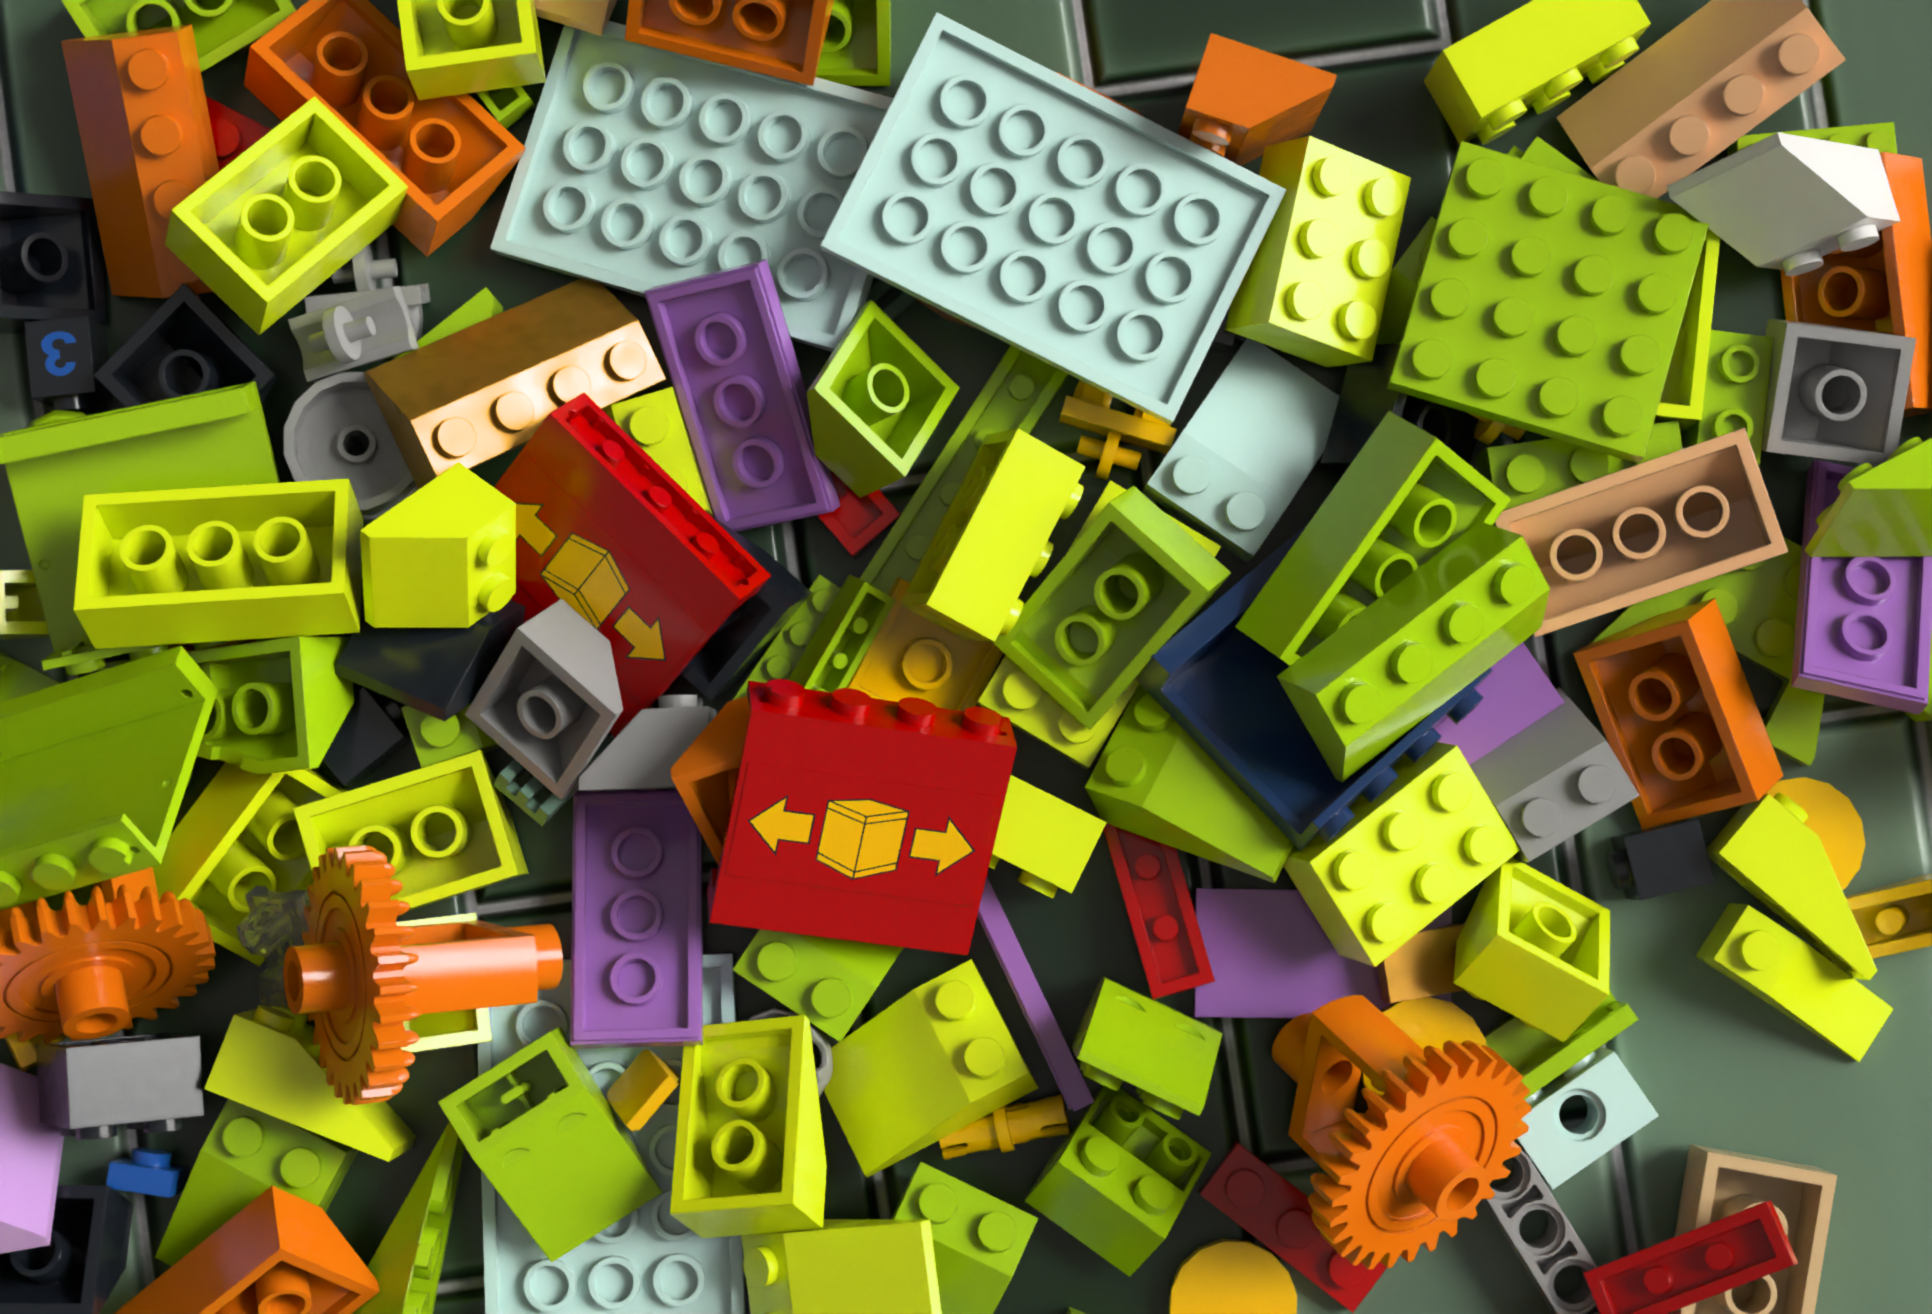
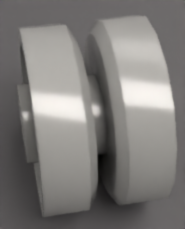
M340 372L315 382L294 402L284 425L283 455L295 482L349 478L364 519V525H368L416 492L418 487L363 375L364 372ZM369 444L367 451L362 455L353 456L349 453V450L354 445L365 448Z

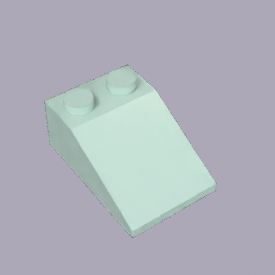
M1247 338L1146 484L1143 493L1247 563L1254 557L1324 452L1339 395L1263 344Z

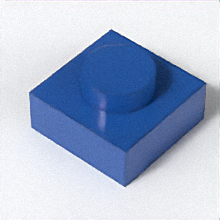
M133 1148L131 1157L126 1156L109 1163L106 1186L116 1190L170 1198L183 1192L187 1183L190 1166L170 1163L172 1153L167 1151Z

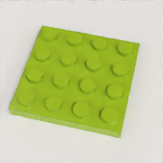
M1461 141L1455 155L1387 389L1639 463L1645 455L1709 223L1698 221L1681 206Z

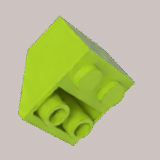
M1102 1085L1093 1097L1094 1102L1087 1105L1070 1129V1134L1065 1136L1047 1162L1026 1197L1025 1202L1130 1277L1166 1239L1212 1153L1122 1088L1116 1091Z

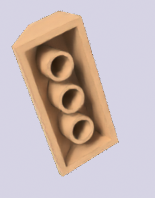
M1711 0L1556 118L1599 182L1658 199L1668 191V185L1695 172L1846 59L1802 0Z
M1745 428L1502 511L1495 521L1497 527L1523 536L1550 587L1542 628L1534 633L1535 638L1788 552Z

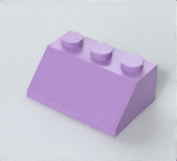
M0 1063V1254L50 1245L64 1136H61L60 1127L40 1122L38 1077Z

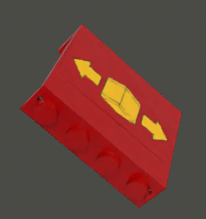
M586 393L580 394L549 413L494 487L516 503V593L510 600L526 606L523 624L560 599H563L610 641L623 706L622 713L609 731L615 738L642 709L653 708L652 706L658 700V696H662L728 616L756 594L772 576Z
M772 679L767 681V683L748 681L749 716L719 868H711L707 888L709 923L968 955L1017 750L1009 717H1002L996 711L984 707H968L964 711L938 708L927 700L914 697L902 698L899 702L874 699L862 691L851 688H839L834 690L833 693L805 689L799 683L786 679Z

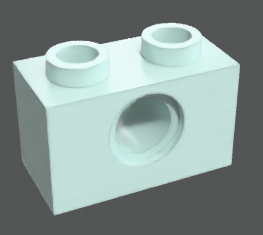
M1600 1047L1525 1099L1531 1105V1112L1521 1120L1529 1126L1527 1133L1515 1139L1514 1142L1531 1159L1547 1187L1553 1190L1659 1115L1615 1051ZM1581 1095L1587 1103V1117L1580 1126L1573 1129H1565L1559 1118L1560 1107L1567 1098Z

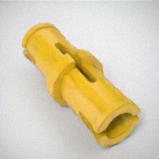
M1062 1093L1036 1101L1005 1105L940 1139L939 1143L944 1160L1000 1148L1002 1153L1015 1151L1016 1144L1070 1134V1125Z

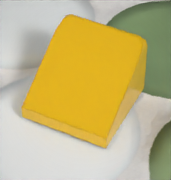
M645 1049L640 1052L610 1087L606 1094L607 1101L626 1127L632 1132L635 1130L639 1131L681 1083V1076L653 1051Z

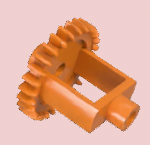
M358 845L327 848L326 854L319 855V867H313L312 869L314 884L307 887L311 906L304 907V915L309 927V931L302 932V939L305 945L288 947L283 968L285 995L291 1012L295 1015L307 1014L308 1021H315L312 1041L314 1046L320 1045L319 1065L320 1068L327 1067L326 1082L328 1086L334 1085L335 1097H343V1104L361 1105L384 1102L391 1099L402 1090V1083L409 1079V1071L404 1067L413 1064L415 1056L409 1051L401 1050V1048L416 1043L419 1040V1035L414 1031L405 1030L403 1021H411L421 1014L537 1003L538 991L558 987L562 977L563 955L559 935L555 927L549 923L503 927L481 920L397 926V916L406 913L410 909V905L404 901L390 900L391 896L398 894L403 888L402 882L391 879L395 873V867L387 863L386 855L377 851L374 847Z
M153 867L94 883L91 899L87 905L80 906L75 901L73 893L67 890L64 893L62 910L54 911L50 909L48 903L42 897L32 902L1 910L0 1039L17 1033L18 1042H26L36 1035L42 1034L43 1043H51L62 1033L70 1037L71 1041L96 1039L111 1035L123 1028L126 1030L133 1028L132 1018L141 1017L149 1020L158 1018L157 1007L176 1009L180 1006L178 997L194 996L197 993L195 984L207 983L209 980L208 971L215 969L214 957L216 952L211 929L203 912L193 907L192 902L186 898L176 899V896L171 891L164 892L159 900Z
M1363 995L1338 998L1311 1013L1295 1017L1281 1029L1272 1046L1274 1062L1298 1084L1288 1135L1328 1174L1314 1173L1310 1177V1182L1316 1191L1311 1193L1308 1198L1313 1210L1312 1220L1320 1230L1322 1237L1352 1265L1357 1266L1362 1262L1368 1269H1374L1380 1261L1386 1268H1392L1400 1255L1408 1263L1414 1261L1421 1244L1429 1252L1435 1250L1439 1234L1442 1231H1445L1451 1238L1457 1234L1458 1219L1466 1217L1473 1220L1477 1216L1476 1206L1481 1199H1492L1495 1192L1490 1187V1183L1492 1180L1508 1177L1511 1171L1503 1165V1162L1519 1155L1522 1150L1514 1140L1527 1133L1529 1126L1521 1119L1531 1112V1105L1524 1100L1530 1091L1521 1082L1524 1077L1488 1046H1480L1478 1043L1466 1040L1462 1044L1448 1040L1443 1044V1052L1438 1047L1435 1048L1430 1045L1426 1046L1423 1050ZM1362 1071L1371 1080V1085L1376 1090L1384 1092V1094L1381 1096L1368 1088H1362L1361 1093L1367 1101L1369 1109L1365 1113H1356L1354 1105Z

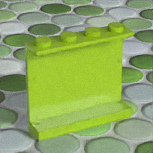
M256 381L0 433V464H5L54 650V652L41 661L43 670L65 666L67 675H79L105 667L104 658L128 653L130 661H134L168 650V645L95 649L74 612L83 496L90 494L280 483ZM231 641L193 643L194 649H206Z
M182 646L0 702V911L35 901L40 897L46 898L67 890H74L161 865L219 690Z

